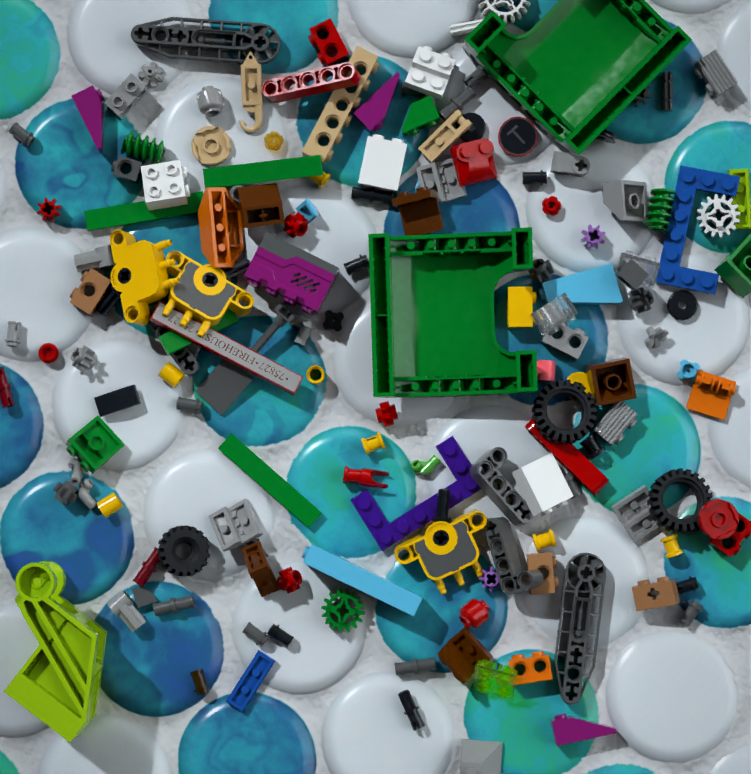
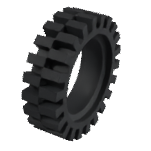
M571 380L551 382L539 392L534 400V406L531 411L534 413L532 421H536L535 428H540L539 434L541 436L545 434L547 436L546 440L550 441L552 439L555 444L562 442V445L572 444L577 440H581L593 428V423L597 417L595 416L597 408H594L593 405L596 403L594 399H590L592 394L584 391L586 389L584 386L578 387V382L573 384L570 383ZM566 395L578 403L581 409V420L577 427L567 430L560 429L550 421L547 414V405L552 397Z
M683 468L673 469L657 478L655 483L651 485V491L648 492L650 499L647 500V505H651V508L648 510L649 513L653 512V520H658V525L660 527L665 526L666 531L673 530V533H686L699 527V511L704 504L710 501L713 495L708 493L710 487L709 485H704L706 480L704 478L699 479L698 473L692 474L691 470L683 471ZM681 483L687 485L695 493L697 508L690 518L678 519L666 510L663 496L669 485Z

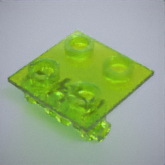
M485 659L482 661L478 660L477 665L475 664L474 689L482 693H490L500 698L513 700L514 678L516 679L518 671L514 667L506 665L503 668V664L499 665L497 671L496 662L493 664V662Z

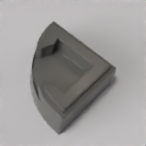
M140 587L132 588L138 608L158 601L156 596L149 590Z

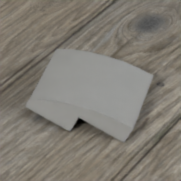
M452 158L416 168L420 186L436 190L439 204L467 196L465 186H459Z
M642 485L611 506L634 543L660 527L658 525L659 521H654L652 518L654 517L653 512L649 513L648 509L651 508V505H647V500L650 497L648 496L649 490L645 485Z
M243 499L230 508L223 507L209 515L221 549L224 552L244 545L263 535L248 499Z

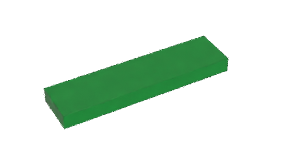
M228 309L221 321L210 328L220 332L237 324L239 319L233 311ZM171 331L158 338L168 356L194 344Z

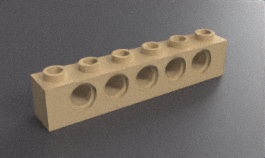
M356 46L348 62L356 69L363 67L366 70V73L361 76L359 83L355 85L357 87L356 92L348 93L346 88L332 92L302 150V155L304 156L322 155L323 165L326 161L330 162L334 154L332 149L335 143L339 144L343 137L342 129L350 124L353 117L350 114L353 108L357 109L362 99L359 97L362 91H367L371 83L369 80L371 74H376L380 66L377 55L359 46ZM349 72L346 77H349L352 72ZM344 102L348 107L346 110L340 111L336 108L337 104ZM330 120H336L339 124L336 128L331 129L327 126V123ZM326 137L329 139V144L327 146H320L318 144L319 139Z

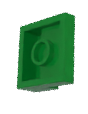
M97 415L68 439L66 450L72 457L77 456L81 461L80 466L85 472L90 471L93 474L121 450L125 444Z

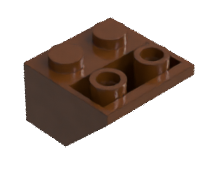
M277 183L237 188L242 228L285 223L282 200Z

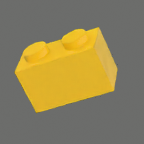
M532 286L507 288V329L532 328L533 324H536V312H533V304H536V291H532Z

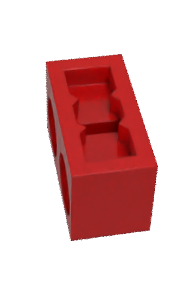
M331 18L309 29L311 34L308 36L309 41L313 47L317 46L319 50L317 56L321 64L325 63L328 67L349 58V53ZM325 31L329 35L326 39H319L317 37L318 33ZM329 49H335L338 53L334 57H329L326 52Z
M738 513L739 521L743 524V528L739 532L735 531L729 537L731 539V546L729 548L723 547L722 540L710 538L708 541L709 544L728 557H731L732 554L735 556L742 547L740 545L741 541L751 535V521Z

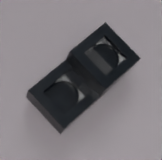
M135 385L94 398L100 417L141 404Z

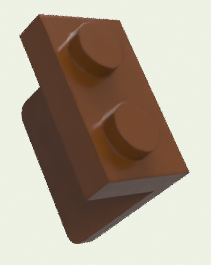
M421 187L417 188L415 193L402 192L398 193L396 198H392L393 207H398L400 210L405 236L425 235L443 230L444 225L436 190Z
M466 626L449 639L437 653L441 663L447 666L453 672L454 677L463 684L468 682L473 674L492 658L491 653Z

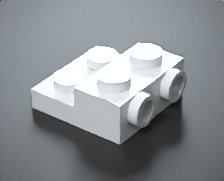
M418 46L404 86L441 100L456 60L448 53L439 54L434 52L429 46H424L423 48Z

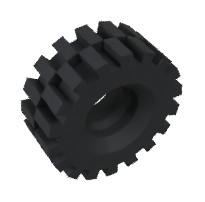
M176 526L169 529L167 533H164L162 535L163 538L159 540L158 544L160 545L157 548V553H159L158 560L161 561V566L167 569V572L176 576L195 575V573L202 571V567L208 563L207 558H210L209 549H211L207 543L209 540L203 536L204 533L201 530L199 531L195 527ZM181 543H186L191 548V554L186 559H181L176 554V548Z

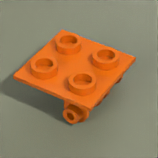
M698 370L686 408L725 420L731 397L736 390V382Z

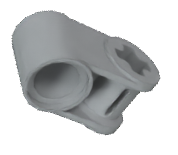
M554 151L550 172L583 177L589 171L590 162L583 156ZM579 162H582L583 166L586 167L582 171H578V167L575 166L579 165Z

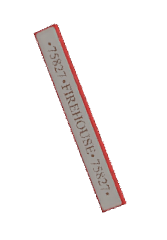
M159 302L150 321L294 396L303 379L301 375L211 328L208 329L203 337H199L197 333L202 323L191 318L189 323L182 327L180 322L184 314L173 309L165 317L162 315L166 304Z

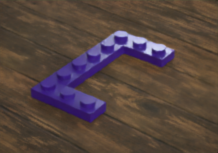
M453 436L435 446L457 480L444 488L450 490L449 509L481 490L480 486L470 475L471 464ZM368 490L352 498L351 502L380 549L384 551L432 520V515H436L438 493L390 523L387 522Z

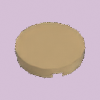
M205 126L198 130L192 139V152L201 164L217 166L225 162L229 157L231 140L221 128Z

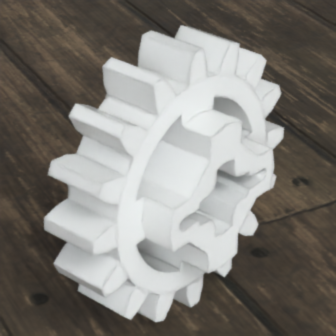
M715 194L713 200L708 196V203L701 202L700 204L703 209H697V213L701 214V216H698L696 219L697 221H702L699 228L705 227L704 234L706 235L708 232H711V238H714L715 234L722 238L723 233L729 236L730 229L736 230L734 223L739 224L740 222L736 218L740 216V212L735 211L738 208V204L732 205L733 199L730 198L727 201L725 200V195L718 199V195ZM721 204L726 205L730 210H725L721 207ZM713 205V210L705 214L706 210ZM716 212L724 215L720 221H717L716 217H712L716 215ZM732 219L730 224L724 228L723 224L725 221ZM711 222L716 226V229L710 227L707 223Z

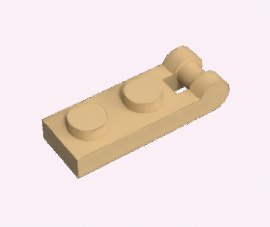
M456 110L418 149L433 163L473 123L469 119L466 120L460 110ZM455 122H458L460 125L457 129L452 126Z

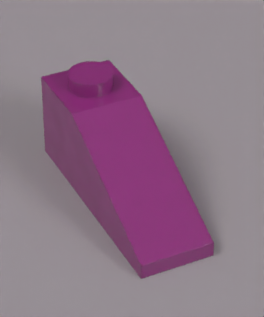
M398 72L354 112V117L370 134L373 131L378 132L384 126L383 121L386 118L400 79Z
M92 85L72 95V98L98 151L102 152L104 151V105L102 101L105 99L100 89L96 90Z
M566 713L555 715V719L550 720L557 746L617 733L616 729L612 726L566 716Z

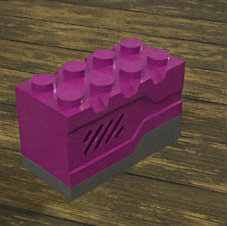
M266 232L244 276L250 286L257 289L260 286L264 287L267 294L275 298L280 295L284 297L285 303L293 307L298 304L302 306L303 312L313 316L314 313L319 314L339 274V268Z

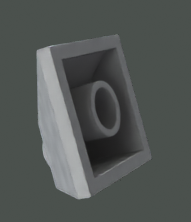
M617 180L602 183L603 203L620 220L634 222L649 220L645 217L646 213H648L646 182Z
M462 739L459 774H500L503 742Z

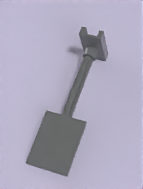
M286 303L278 304L274 309L278 313L273 319L274 322L252 346L251 350L258 353L280 327H283L287 322H295L300 315L297 313L289 315L291 311L288 309L285 311L288 305ZM223 359L195 392L223 415L253 381V378L243 369Z

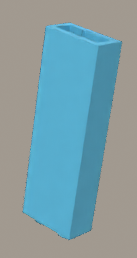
M312 544L311 547L306 546L301 556L304 558V564L412 616L415 615L422 600V596L315 544Z

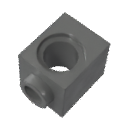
M118 156V159L114 160L111 171L114 172L113 176L115 178L139 184L142 173L141 166L144 165L140 161ZM125 165L132 167L131 172L128 174L122 173V167Z
M632 259L628 262L624 260L617 268L619 273L616 275L633 292L649 276Z

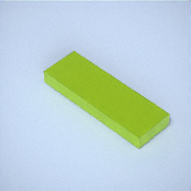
M729 169V175L740 177L736 197L729 196V199H733L732 205L738 204V208L735 211L740 212V216L736 217L740 222L739 224L734 223L736 230L751 229L749 169Z

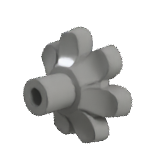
M151 62L150 66L144 64L142 66L143 71L138 73V77L143 79L142 83L146 87L150 83L152 88H156L158 86L157 81H164V77L160 75L164 73V69L162 67L156 68L157 63Z
M650 326L646 329L648 338L645 339L644 343L648 349L652 348L653 345L655 348L661 346L660 341H665L669 332L660 327L654 329Z

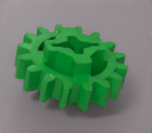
M345 588L344 593L337 589L336 595L332 592L329 593L330 600L324 599L327 606H321V609L326 610L322 617L328 618L325 622L326 625L329 623L333 624L332 630L335 627H339V632H342L343 628L350 632V626L356 629V621H363L359 616L365 615V612L360 610L365 605L364 603L359 604L358 601L361 597L355 598V591L348 594L347 588ZM341 597L340 603L331 605L336 598ZM348 598L354 601L357 608H352L349 605ZM343 601H345L346 609H349V613H345L343 620H341V612L337 611V609L341 608ZM330 612L336 614L338 623L332 619ZM350 615L355 616L351 622L345 624L346 618Z

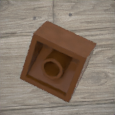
M623 357L585 365L588 384L597 406L637 398L629 358Z

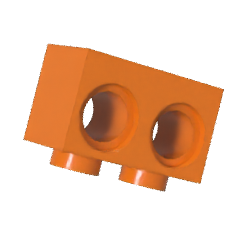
M544 651L532 652V656L524 657L523 654L512 655V659L508 660L512 686L553 679L549 655L544 654ZM539 660L545 663V668L542 671L534 669V664ZM517 664L525 666L523 674L518 675L514 672V667Z

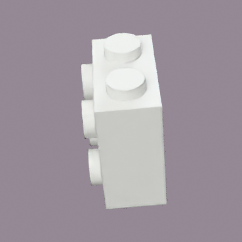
M181 160L141 166L145 203L148 211L188 204L187 197L191 196L189 185H185L188 173L186 166H182Z

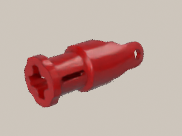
M345 466L343 484L349 482L364 487L386 489L388 488L387 484L377 483L372 480V477L389 476L390 474L386 471L366 468L358 470Z

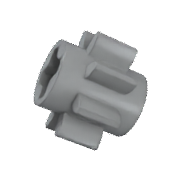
M85 345L82 349L76 348L71 355L72 366L84 372L85 368L90 370L96 362V357L93 356L95 352Z

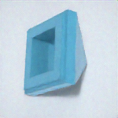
M309 199L303 201L296 208L308 220L307 225L319 215L317 208Z

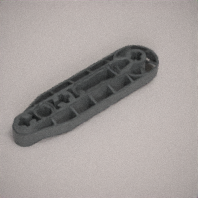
M169 17L136 25L131 31V38L136 45L173 59L243 64L245 60H241V54H244L245 58H247L251 51L258 63L262 65L273 61L279 54L281 47L280 38L276 30L270 25L262 23ZM171 21L181 22L180 27L164 26V23ZM184 22L201 23L200 29L184 28ZM204 23L221 24L220 30L203 29ZM223 26H240V32L225 31L223 30ZM243 26H248L245 32H243ZM268 30H270L271 33L267 37L265 34ZM144 32L146 36H142V39H139L138 35ZM159 33L166 34V38L163 41L156 40V36ZM180 35H184L182 42H179L177 39L180 38ZM204 36L228 37L233 39L225 40V38L218 39L205 37L204 39ZM237 39H241V47L236 46ZM260 40H262L264 43L262 45V48H258L257 45L259 44ZM204 42L218 44L232 43V46L207 45L204 44ZM270 43H277L278 47H270ZM162 48L178 49V55L165 53L162 51ZM182 49L198 50V56L181 55ZM202 51L218 52V58L201 57ZM221 53H238V59L221 58Z
M588 552L573 556L567 562L564 574L554 664L560 696L567 704H575L580 700L596 662L606 568L599 557ZM585 567H588L587 570L590 571V575L583 578L584 575L580 574V572L585 570ZM575 575L577 576V578H575V579H573V580H569V578H571V577H573V576H575ZM595 578V579L598 580L600 583H599V584L596 583L593 579ZM566 581L573 590H566ZM583 581L586 582L585 591H582ZM602 585L601 594L593 593ZM578 591L588 593V598L578 597ZM565 592L573 593L571 610H563ZM593 595L600 596L598 614L591 613ZM577 600H580V609H578L576 625L577 630H574L573 627L575 619L576 602ZM583 601H587L584 631H582ZM563 612L570 613L568 630H561ZM590 616H598L596 634L588 633ZM560 632L568 633L566 651L558 650ZM588 636L595 637L593 654L586 653ZM575 648L581 652L580 655L576 656V662L580 663V666L569 664V661L574 662V656L570 653L575 651ZM558 653H565L563 671L558 670ZM585 656L593 657L592 666L588 674H583ZM572 668L578 670V676L575 679L568 677V671ZM559 673L563 674L562 686L560 682ZM583 677H586V680L582 686ZM567 681L573 684L577 683V686L573 685L572 688L576 695L572 696L571 699L565 695L566 692L570 691V685L566 684Z

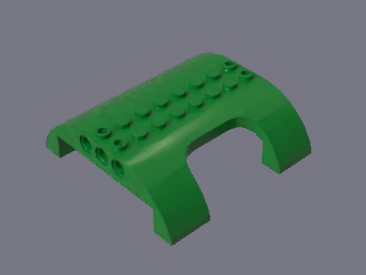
M558 0L531 30L521 35L511 34L504 29L507 24L492 10L464 39V42L484 71L539 127L566 149L580 155L692 39L679 26L672 28L645 0Z
M532 227L511 228V231L406 236H390L389 233L368 234L373 397L485 396L538 391L536 350L508 352L501 348L495 336L494 291L498 281L507 274L533 269Z

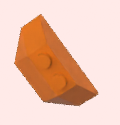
M207 187L198 209L201 251L213 268H232L244 249L240 209L225 187Z

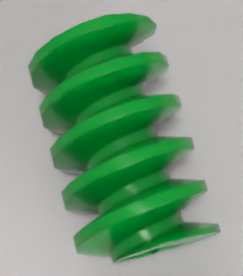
M131 130L124 138L121 154H124L127 150V156H132L134 153L136 159L142 155L143 161H147L149 158L152 164L156 160L157 164L162 163L165 153L164 140H161L159 145H157L156 138L149 142V136L146 135L141 140V133H138L135 138Z
M664 188L652 189L650 194L654 197L649 198L651 205H648L647 209L650 212L646 213L645 216L649 220H646L644 225L651 230L666 233L669 230L663 227L670 225V222L666 221L665 218L672 216L667 213V210L673 209L668 202L675 201V199L670 197V194H676V192Z

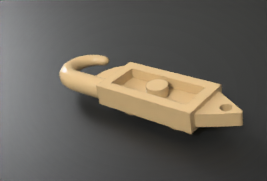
M250 51L243 65H241L242 106L246 111L255 113V124L252 127H247L242 119L239 120V123L244 131L253 133L258 131L263 123L262 68Z

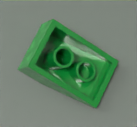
M751 232L714 269L742 298L751 292Z

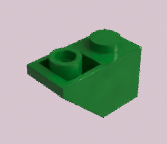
M431 96L411 104L402 127V136L408 135V137H412L419 133V129L424 127L430 129L437 125L440 116Z

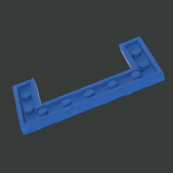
M680 165L675 189L676 194H674L673 198L675 201L672 203L673 209L670 212L672 216L669 217L668 222H670V225L667 226L669 231L665 235L655 283L715 295L719 274L680 267L696 190L736 197L740 180L739 176Z

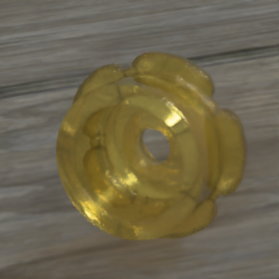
M272 131L264 137L265 147L268 150L277 151L284 143L283 137L276 131Z

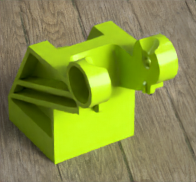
M53 561L34 562L23 566L16 576L15 586L18 595L15 598V602L18 604L17 606L20 608L24 619L40 645L4 692L68 742H72L84 732L97 715L107 630L60 595L66 586V574L59 564Z

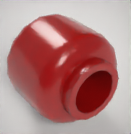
M471 599L460 608L459 619L467 628L477 629L489 619V606L483 600Z

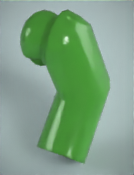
M433 455L427 462L414 460L411 463V468L416 474H429L441 461Z

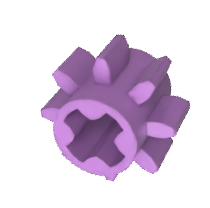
M588 225V232L582 230L581 233L585 235V238L581 239V242L587 243V249L590 246L598 249V242L604 244L605 241L601 237L605 235V232H600V225L596 228ZM592 233H596L597 239L594 241L590 240L591 237L589 235Z
M490 566V571L488 572L482 569L484 576L478 579L484 581V584L481 586L482 588L489 586V590L492 592L493 586L501 587L498 584L497 572H494L493 567ZM488 574L496 575L494 578L496 582L494 584L491 582L487 584L488 578L486 576Z

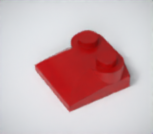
M489 139L465 142L450 148L460 187L498 178L493 158L494 146Z

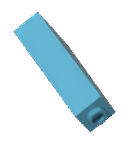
M612 263L543 282L539 289L541 300H545L546 304L618 305L623 302Z

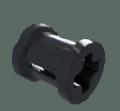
M595 433L580 442V445L584 446L590 454L591 460L606 450L596 440Z

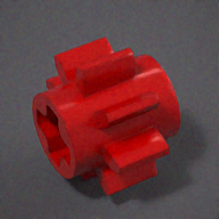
M44 198L45 202L43 204L38 203L41 211H38L37 214L44 215L42 218L44 222L50 219L54 223L56 216L61 217L58 210L62 209V206H55L56 199L50 202L47 198ZM48 206L53 208L50 215L45 212L48 210Z
M299 212L296 215L290 214L285 218L283 230L292 238H295L296 235L301 237L307 232L308 225L306 223L308 220Z
M389 401L379 403L380 408L375 409L378 423L384 422L385 427L394 425L393 420L398 419L395 404L389 405Z
M289 567L279 572L280 576L277 578V584L281 590H286L287 594L300 589L299 584L302 583V576L299 571L292 570V567Z

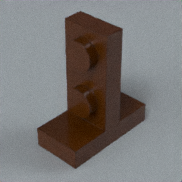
M258 541L241 548L249 575L254 580L261 597L280 590L261 542Z

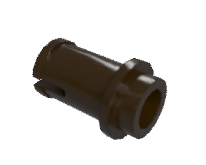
M203 669L190 672L196 689L194 692H197L198 696L208 693L210 686H207Z

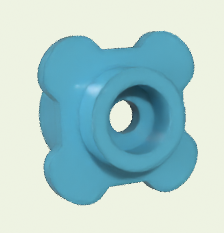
M682 360L680 362V371L677 373L678 378L689 379L690 382H694L696 373L700 369L699 364Z

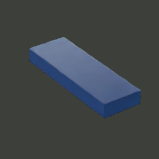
M258 650L226 702L243 712L276 660Z

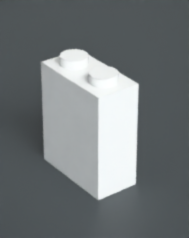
M373 134L372 137L368 136L358 186L372 187L376 190L397 194L407 144L404 143V140L392 138V141L385 140L384 136Z
M552 453L512 472L533 516L539 513L544 516L553 511L551 507L556 505L558 509L568 504L567 499L573 497Z

